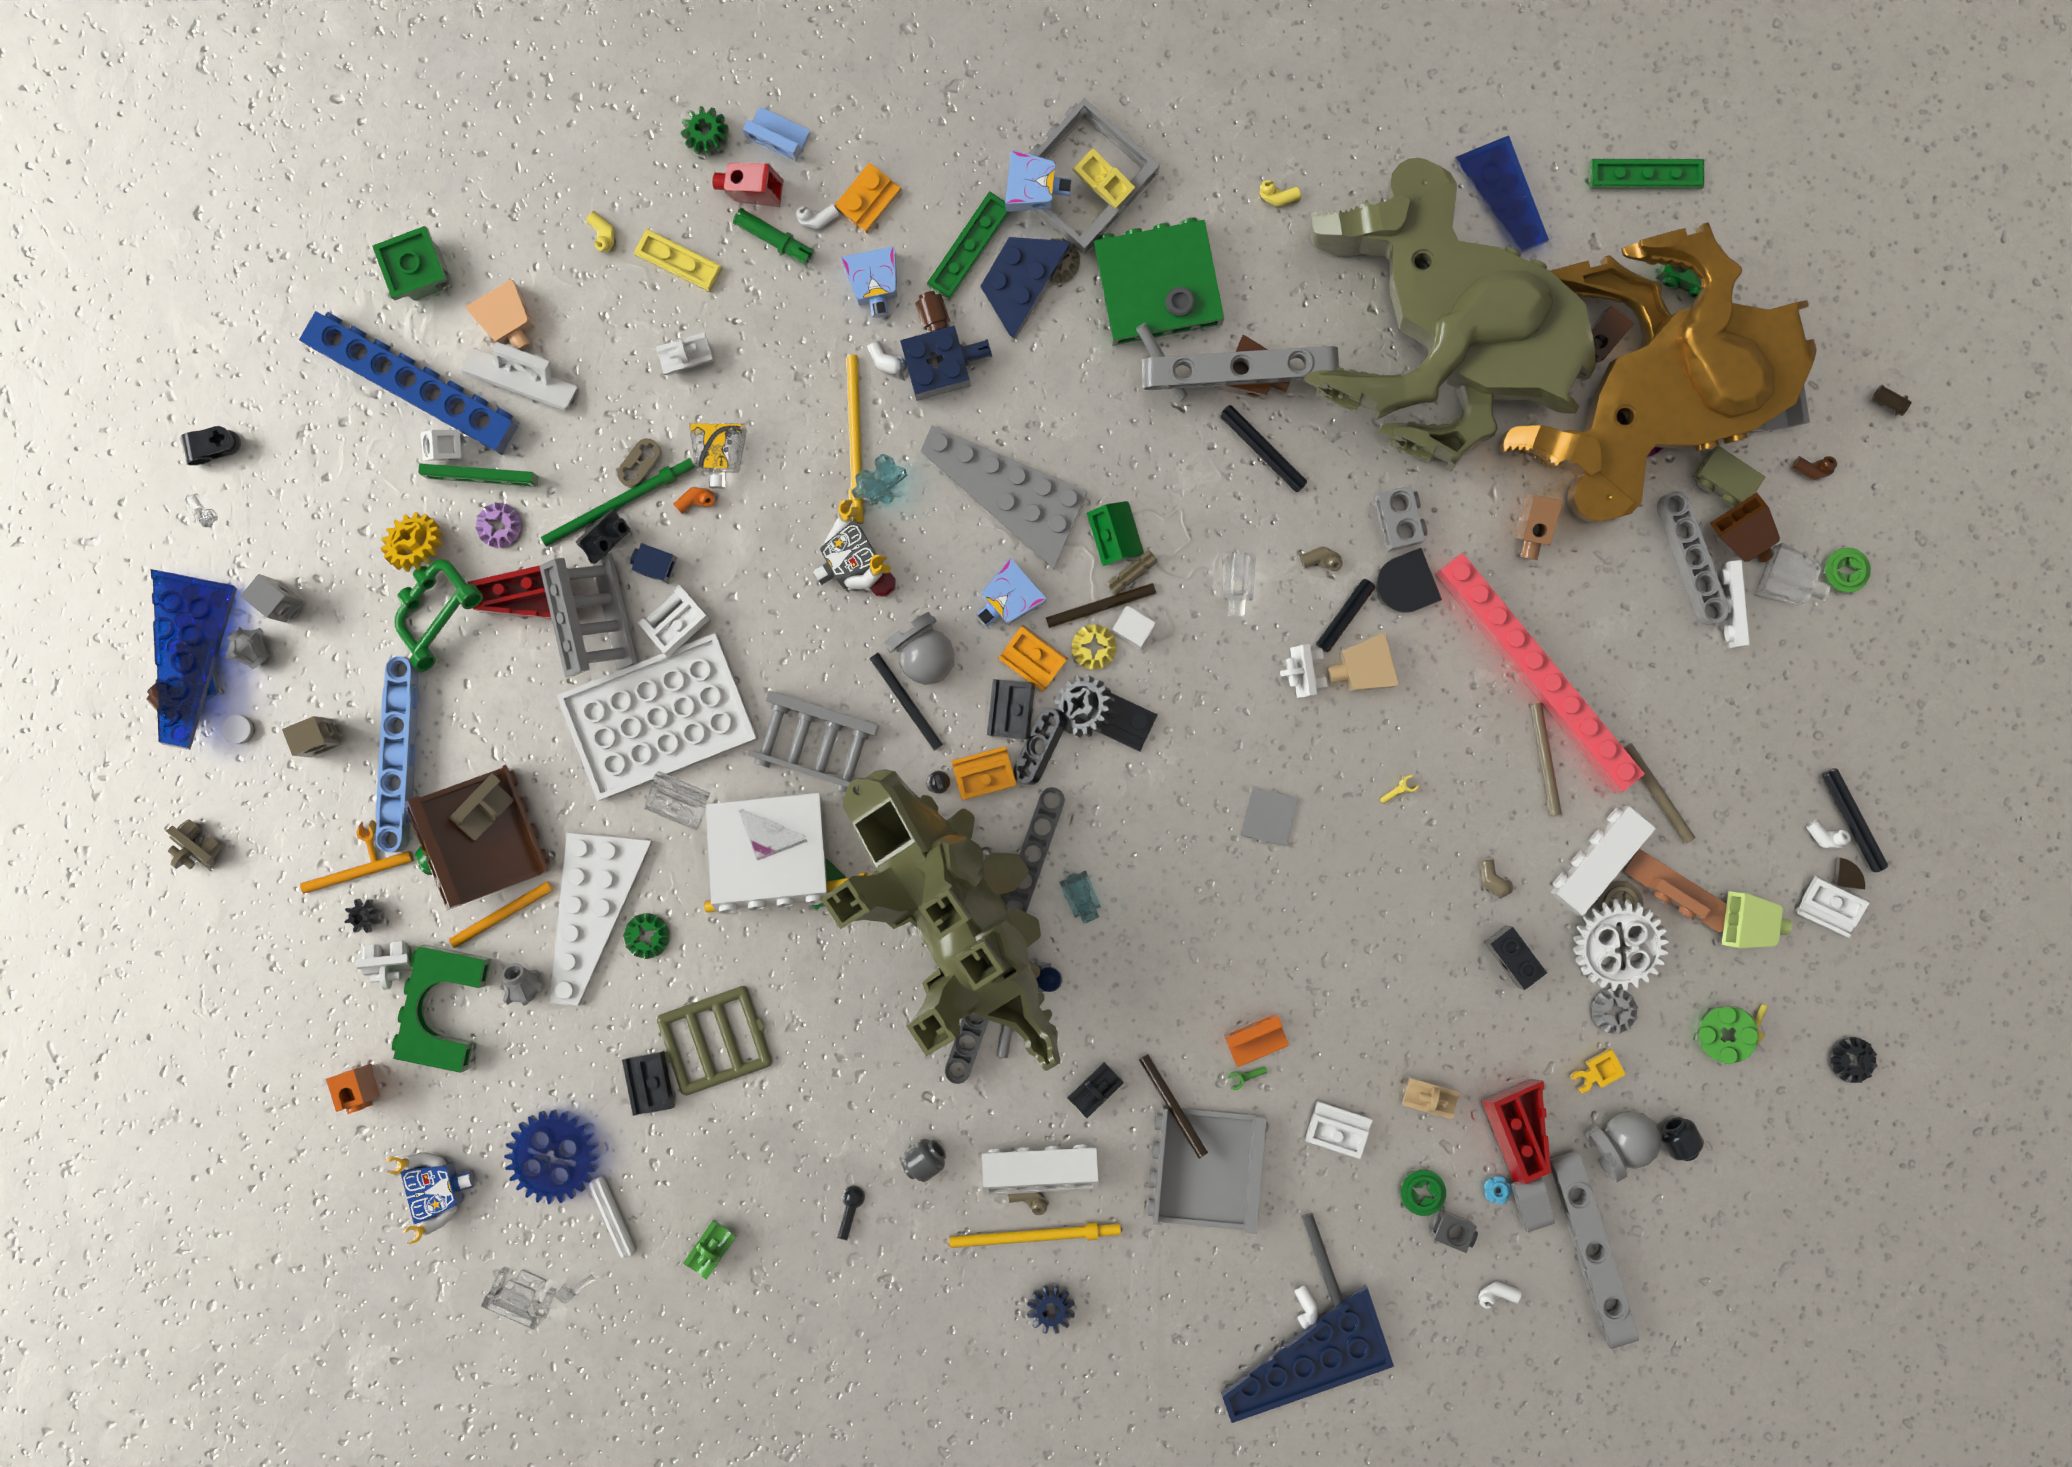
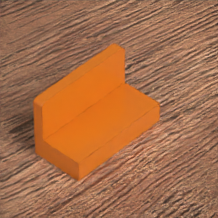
M1277 1014L1224 1035L1236 1066L1240 1067L1289 1045L1282 1029L1283 1025Z

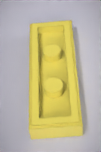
M648 229L645 230L634 251L635 256L708 292H711L723 268L721 265Z

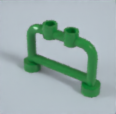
M444 559L434 561L428 568L421 566L419 570L416 569L413 572V578L417 582L413 588H403L397 595L402 604L395 613L394 627L398 636L411 652L410 662L418 672H425L436 663V657L428 647L461 604L464 609H472L479 605L483 599V595L476 585H468L453 564ZM443 571L455 586L456 591L417 642L406 627V617L410 611L420 606V597L425 590L431 589L436 584V575Z

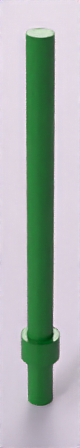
M688 458L671 468L667 466L659 470L660 474L541 536L542 542L547 547L598 520L609 509L616 510L663 484L670 485L677 481V477L695 468L692 459Z

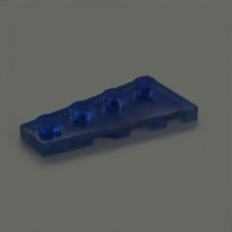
M1509 135L1455 157L1458 165L1521 253L1549 241Z

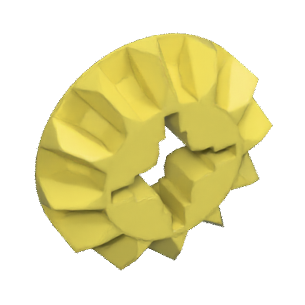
M1093 624L1084 626L1075 634L1071 649L1075 660L1081 666L1096 670L1104 668L1113 660L1117 645L1114 635L1106 627ZM1094 635H1096L1097 643L1107 647V649L1097 650L1095 659H1092L1091 650L1082 647V645L1090 644Z

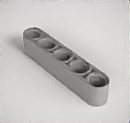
M1672 491L1659 499L1657 512L1696 618L1704 625L1720 623L1727 618L1729 613L1725 595L1688 496L1682 491ZM1670 498L1678 503L1677 512L1670 510L1668 507V500ZM1679 525H1683L1688 530L1686 539L1678 534ZM1690 551L1697 555L1698 561L1696 565H1692L1688 561L1687 556ZM1699 578H1703L1707 582L1708 587L1705 592L1699 590L1697 586ZM1709 604L1717 609L1715 619L1711 618L1707 613Z

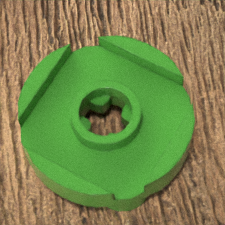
M1721 1006L1714 1008L1704 1017L1698 1036L1702 1048L1711 1058L1725 1064H1733L1747 1059L1754 1052L1759 1034L1756 1021L1746 1010L1735 1006ZM1724 1027L1727 1030L1734 1028L1736 1030L1734 1034L1736 1040L1733 1042L1731 1040L1724 1041L1722 1039L1724 1034L1721 1029Z

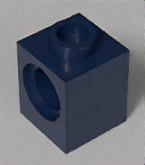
M641 543L639 549L635 548L632 553L630 564L633 566L631 570L668 584L677 557L671 553Z

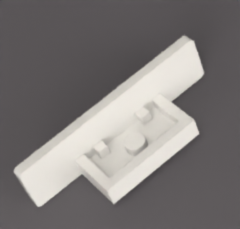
M496 342L492 349V355L473 348L461 368L463 374L564 411L568 409L577 392L575 385L551 377L550 361L540 355H531L509 344L504 345Z

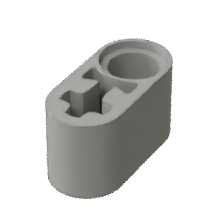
M1541 1177L1527 1184L1520 1182L1511 1183L1518 1213L1527 1233L1555 1224L1548 1193Z

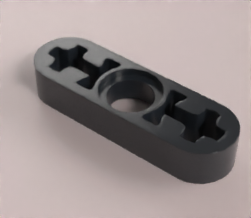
M1046 708L1040 712L1013 769L1017 782L1034 785L1041 779L1067 724V718L1063 711ZM1050 717H1053V720L1056 721L1054 726H1051ZM1042 731H1046L1045 733L1050 734V736L1042 734ZM1039 739H1043L1045 749L1038 755L1035 751V744ZM1030 757L1038 759V761L1034 762V760L1030 759ZM1026 767H1029L1028 770L1031 772L1030 776H1027V773L1025 772Z

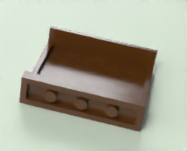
M507 765L420 798L416 796L408 799L404 804L446 911L537 877L548 871L547 865H550L548 855L544 849L540 850L536 840L539 838L538 830L534 823H529L526 815L529 812L526 800L523 796L519 797L515 788L518 786L516 775L513 770H508ZM493 773L500 780L498 785L513 798V802L477 840L473 841L449 817Z

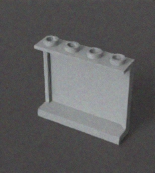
M1162 1106L1161 1113H1156L1155 1130H1160L1159 1142L1154 1141L1152 1154V1158L1157 1159L1156 1170H1151L1150 1187L1155 1188L1154 1199L1148 1200L1147 1216H1152L1153 1225H1158V1222L1241 1229L1245 1233L1257 1234L1267 1118L1259 1114L1182 1108L1208 1151V1154L1199 1159L1168 1107Z

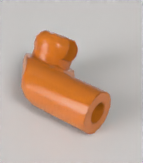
M692 487L677 499L673 505L681 514L686 512L692 505L711 507L715 503V494L706 488Z

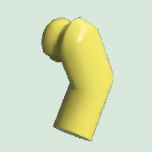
M1271 180L1261 183L1260 196L1263 200L1276 207L1301 200L1298 186L1282 191Z
M592 211L586 218V222L597 230V241L594 242L597 250L608 252L615 243L614 227L597 212Z

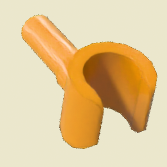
M374 820L370 821L369 830H366L363 822H361L356 831L358 838L365 841L371 862L378 860L373 840L377 825Z

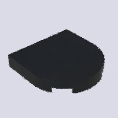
M1422 548L1391 559L1381 568L1376 581L1378 597L1385 606L1394 611L1409 613L1442 600Z

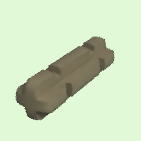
M1146 551L1140 556L1139 561L1136 559L1122 570L1118 577L1115 576L1108 581L1109 589L1115 595L1125 589L1124 586L1126 584L1129 586L1146 572L1145 569L1153 567L1157 563L1156 557L1152 552Z

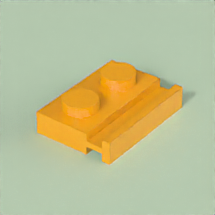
M869 162L834 207L867 234L902 190L899 185L892 182L889 177Z
M1022 625L998 659L1027 681L1035 683V687L1044 692L1068 660V657L1025 625Z
M1006 746L951 761L962 801L1017 786Z

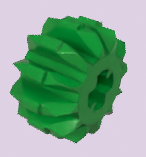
M700 106L699 114L697 115L694 111L689 110L691 120L683 119L682 124L685 129L681 131L682 137L686 138L685 145L687 148L694 147V152L697 155L703 149L707 156L711 155V148L721 152L722 148L719 142H728L725 133L729 131V126L724 124V115H716V110L713 107L706 113L704 107ZM705 127H708V128H709V130H707L708 134L702 135V134H701V132L703 133V130H702V129L705 128Z

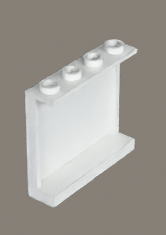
M820 793L706 804L711 905L716 911L722 914H731L737 912V909L740 908L760 911L769 905L789 908L798 902H806L807 905L823 903L821 898L828 894L822 822L823 800ZM752 842L774 850L777 853L765 856L755 852Z

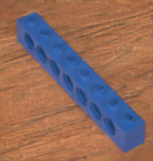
M317 311L314 312L299 341L495 452L503 454L518 428V425L511 421L513 415L499 407L496 412L487 407L489 402L476 394H473L472 398L462 393L464 388L451 380L447 384L438 380L440 374L426 366L423 370H420L413 366L416 361L400 352L398 357L389 352L391 347L376 339L374 343L365 339L367 333L351 325L350 329L340 325L343 320L327 311L324 316ZM337 334H342V341L338 345L333 346V338ZM366 347L367 353L365 357L358 360L357 352L359 349ZM391 361L390 370L386 373H381L383 363ZM415 375V383L410 387H406L405 381L407 377ZM440 388L439 398L430 401L431 391ZM459 402H464V411L461 414L455 415V405ZM489 416V424L485 428H479L478 422L480 418Z

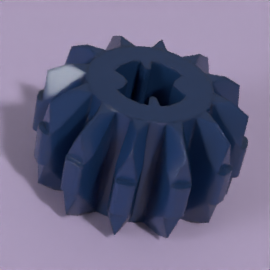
M1044 1284L1043 1294L1035 1289L1033 1296L1036 1300L1030 1299L1027 1301V1306L1033 1308L1027 1312L1028 1318H1036L1033 1322L1034 1328L1044 1324L1043 1333L1045 1334L1048 1333L1049 1326H1053L1055 1334L1059 1333L1058 1324L1068 1328L1069 1322L1066 1318H1074L1075 1312L1069 1309L1075 1306L1074 1300H1066L1069 1296L1067 1289L1058 1294V1284L1053 1286V1291H1049L1048 1285ZM1053 1303V1307L1058 1306L1055 1308L1054 1314H1049V1310L1045 1312L1047 1304Z

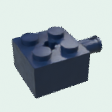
M955 325L900 340L917 401L970 387V379L966 368L968 362L992 357L988 339L967 346L960 344ZM937 358L940 361L938 368H934L931 364L932 359Z

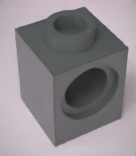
M1440 1209L1430 1236L1435 1241L1467 1253L1468 1248L1474 1246L1478 1237V1231H1476L1477 1226L1472 1221ZM1456 1225L1462 1226L1461 1235L1458 1238H1450V1229Z

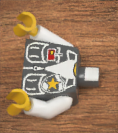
M842 500L839 503L838 511L840 514L824 545L820 548L826 563L814 569L813 572L821 585L835 577L844 589H869L882 574H887L891 571L889 565H883L887 556L877 555L856 520L852 521L851 517H856L860 514L859 507L850 508L853 500Z

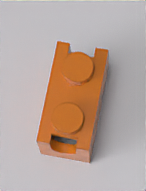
M371 1064L326 1078L336 1112L346 1109L347 1114L365 1109L373 1105V1099L380 1097Z

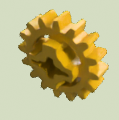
M415 512L412 518L405 514L401 522L394 520L395 527L393 529L387 528L386 531L389 535L381 538V541L385 544L380 548L385 554L383 557L397 570L403 568L406 572H409L412 566L419 570L422 562L429 564V557L431 555H438L435 548L441 547L443 544L439 540L443 536V533L439 530L440 526L427 514L420 516L418 512Z

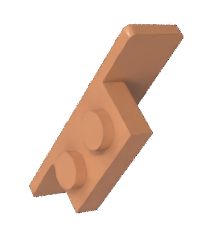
M1638 849L1623 870L1626 875L1655 892L1653 896L1667 905L1672 903L1679 908L1678 912L1690 920L1696 918L1716 932L1723 930L1727 906L1725 902L1646 852Z

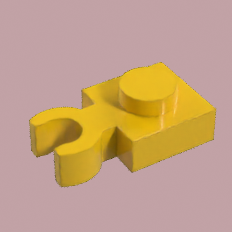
M1609 1048L1585 1061L1588 1067L1586 1071H1573L1570 1077L1573 1080L1581 1076L1584 1078V1084L1578 1087L1577 1090L1580 1093H1585L1591 1089L1594 1082H1596L1598 1087L1602 1088L1626 1074L1613 1049Z

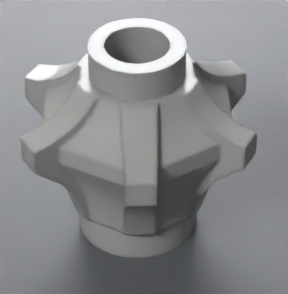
M238 627L227 636L230 642L229 649L225 654L226 659L240 661L248 665L252 670L258 667L270 656L263 644V630L261 628L243 630L241 627Z
M518 963L508 965L501 975L504 981L501 984V989L505 990L504 1003L508 1005L512 1002H521L525 1006L534 999L537 992H542L543 986L538 983V977L541 975L539 971L527 970Z

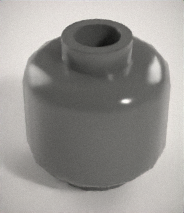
M922 1139L905 1151L903 1156L904 1172L911 1179L926 1182L944 1169L946 1153L937 1141Z

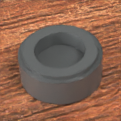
M1184 287L1173 288L1166 297L1165 305L1167 311L1175 317L1188 315L1194 306L1192 292Z

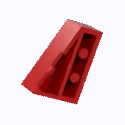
M539 566L467 582L468 585H476L483 595L482 601L473 610L481 613L551 619Z
M1527 1080L1481 1101L1513 1181L1524 1184L1551 1173L1549 1140L1545 1129L1547 1114L1543 1103V1090H1545L1543 1080Z

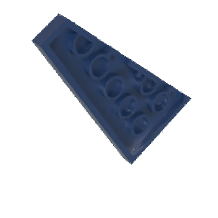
M1366 1284L1221 1392L1231 1423L1394 1367Z

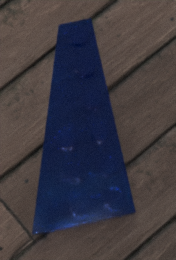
M150 569L151 579L153 580L155 665L157 666L156 690L158 691L159 704L157 708L158 742L162 745L191 750L237 588L234 585Z

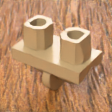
M1409 1077L1402 1105L1453 1120L1460 1091Z

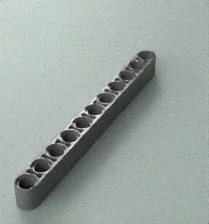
M1050 787L1042 791L1019 854L1029 869L1028 874L1032 877V884L1026 889L1018 887L1015 891L1006 894L1004 897L1006 905L1013 899L1020 901L1023 906L1022 911L1027 912L1064 806V794L1058 788ZM1048 792H1055L1059 795L1060 803L1056 808H1048L1044 804V796ZM1043 818L1050 822L1051 830L1046 835L1036 833L1034 824L1038 819ZM1034 845L1040 848L1042 854L1038 861L1030 862L1026 859L1025 850L1029 846ZM969 1015L962 1018L960 1036L954 1040L945 1066V1075L950 1082L954 1084L964 1083L970 1076L989 1020L984 1018L982 1022L974 1023L970 1020ZM962 1036H972L976 1042L975 1046L970 1050L963 1049L959 1043ZM956 1062L962 1063L966 1068V1073L963 1076L956 1077L950 1072V1066Z

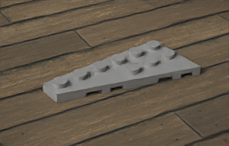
M931 425L921 453L1054 570L1087 491Z

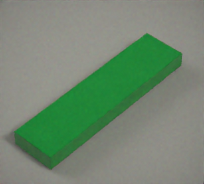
M1704 159L1590 160V189L1704 188Z
M988 192L928 280V287L951 301L1011 213L1006 211L1004 200L992 192Z
M419 463L418 473L426 479L530 487L538 486L539 477L529 471Z

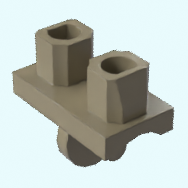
M187 819L177 828L172 825L166 831L170 835L169 838L182 848L179 850L172 845L168 849V852L174 856L170 863L172 867L177 869L185 865L188 869H192L196 863L189 858L190 856L208 870L215 865L213 859L222 848L220 843L211 836H208L199 846L196 845L192 840L201 832V829L190 819Z

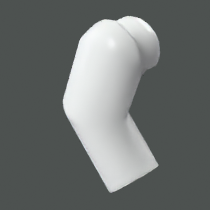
M1818 819L1806 826L1807 830L1822 848L1842 849L1851 841L1850 834L1847 831H1827Z
M1494 1282L1483 1288L1478 1298L1482 1307L1490 1309L1501 1298L1518 1303L1522 1291L1502 1282Z

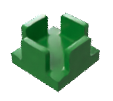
M426 226L372 245L390 296L394 301L409 296L412 300L421 299L439 292L438 284L448 281L445 275L448 273L441 251L433 242L429 229Z

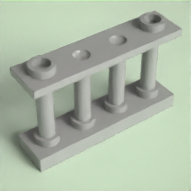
M612 553L606 554L596 564L588 567L568 569L565 558L553 559L540 565L565 677L576 676L589 671V663L615 660L617 670L637 664L636 650L631 638L617 577V567ZM596 577L599 594L573 596L570 580ZM602 605L606 621L586 624L579 623L576 608ZM609 633L612 649L586 652L583 635Z
M769 690L765 701L772 703L771 709H773L760 753L749 750L748 755L755 757L753 763L770 768L771 763L836 783L834 789L846 792L849 783L852 781L865 739L868 740L869 735H877L879 725ZM788 709L799 712L798 718H800L787 761L771 757V753L784 713L787 714ZM815 718L826 720L825 726L827 729L814 770L797 764L810 724L815 721ZM842 726L853 729L852 735H854L840 779L825 774V770L838 730L841 731Z

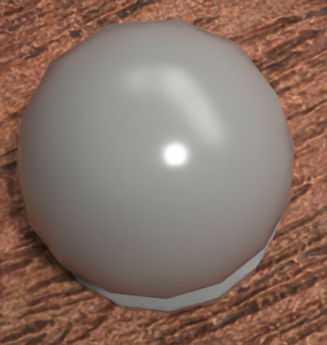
M929 612L913 620L911 623L914 627L903 634L898 630L884 642L889 653L899 652V664L903 673L913 681L923 685L943 681L952 670L955 659L951 641L942 632L933 630L932 625L937 620Z
M1628 1111L1618 1114L1608 1122L1605 1131H1602L1599 1127H1594L1586 1132L1590 1147L1596 1145L1602 1155L1598 1159L1599 1163L1612 1180H1616V1182L1627 1177V1168L1637 1169L1649 1165L1658 1157L1661 1147L1662 1134L1657 1124L1644 1113Z

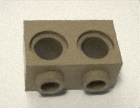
M313 716L282 729L292 756L313 757L342 745L340 737H342L341 729L337 722L331 718Z

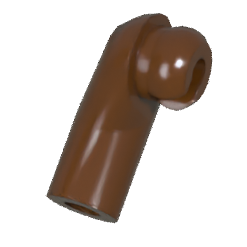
M1798 456L1791 468L1811 480H1818L1833 474L1837 467V461L1834 457L1826 456L1822 460L1811 463Z

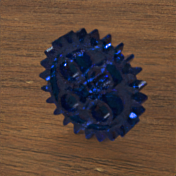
M553 1109L549 1117H547L546 1112L543 1110L539 1112V1120L534 1115L528 1117L529 1125L523 1121L518 1124L522 1132L513 1131L511 1133V1136L516 1141L506 1143V1146L513 1151L504 1155V1158L512 1160V1163L505 1167V1169L514 1170L515 1174L509 1180L514 1181L518 1179L520 1181L516 1188L517 1191L524 1187L527 1188L526 1198L535 1193L537 1203L544 1196H546L548 1204L553 1203L555 1196L559 1203H563L566 1197L565 1193L569 1198L573 1199L576 1196L575 1189L580 1192L586 1189L582 1181L590 1183L593 1180L588 1172H595L598 1169L591 1162L600 1158L599 1155L592 1154V1150L599 1145L589 1142V1139L595 1135L594 1132L584 1133L588 1125L587 1123L580 1127L576 1125L578 1116L568 1120V1111L563 1112L558 1117L557 1110ZM538 1132H543L548 1136L547 1146H542L537 1142ZM565 1140L574 1142L576 1146L574 1154H569L565 1151ZM528 1148H532L533 1150L540 1152L542 1154L528 1152ZM554 1151V1157L559 1159L555 1160L554 1162H550V1156L543 1154H548L549 1152ZM529 1160H536L539 1163V1173L530 1171L528 1167ZM564 1160H573L576 1162V1165L573 1166ZM557 1168L565 1169L568 1175L566 1181L558 1180L555 1174Z

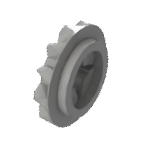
M1609 988L1596 996L1591 1012L1594 1022L1601 1030L1607 1033L1620 1034L1631 1029V1026L1637 1020L1638 1006L1633 996L1619 988L1612 991ZM1614 1002L1617 1007L1626 1009L1618 1014L1617 1020H1615L1613 1015L1604 1014V1012L1613 1009Z

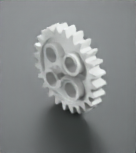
M1617 899L1614 900L1612 908H1609L1604 902L1602 903L1603 911L1599 912L1597 909L1592 908L1594 917L1584 916L1583 918L1587 925L1577 926L1578 931L1582 935L1573 937L1574 941L1579 944L1573 947L1574 953L1579 955L1575 960L1578 965H1583L1581 967L1583 974H1589L1588 977L1592 983L1598 980L1601 988H1604L1608 982L1612 991L1616 990L1618 984H1621L1624 991H1627L1628 983L1631 982L1636 988H1639V979L1642 978L1648 983L1649 978L1647 974L1649 972L1655 975L1658 974L1654 966L1656 964H1665L1659 956L1668 954L1666 948L1662 946L1669 943L1666 936H1662L1667 931L1663 925H1659L1661 920L1658 916H1653L1650 908L1643 911V906L1639 902L1633 908L1631 902L1627 899L1623 907L1620 906ZM1618 922H1621L1620 936L1625 942L1621 944L1622 956L1625 963L1624 968H1621V954L1617 949L1620 947L1619 934L1617 932L1616 926ZM1640 926L1637 933L1628 934L1631 927ZM1603 930H1611L1609 936L1605 938H1599V935ZM1642 953L1640 959L1630 961L1632 955ZM1613 956L1612 962L1606 965L1601 964L1604 958Z

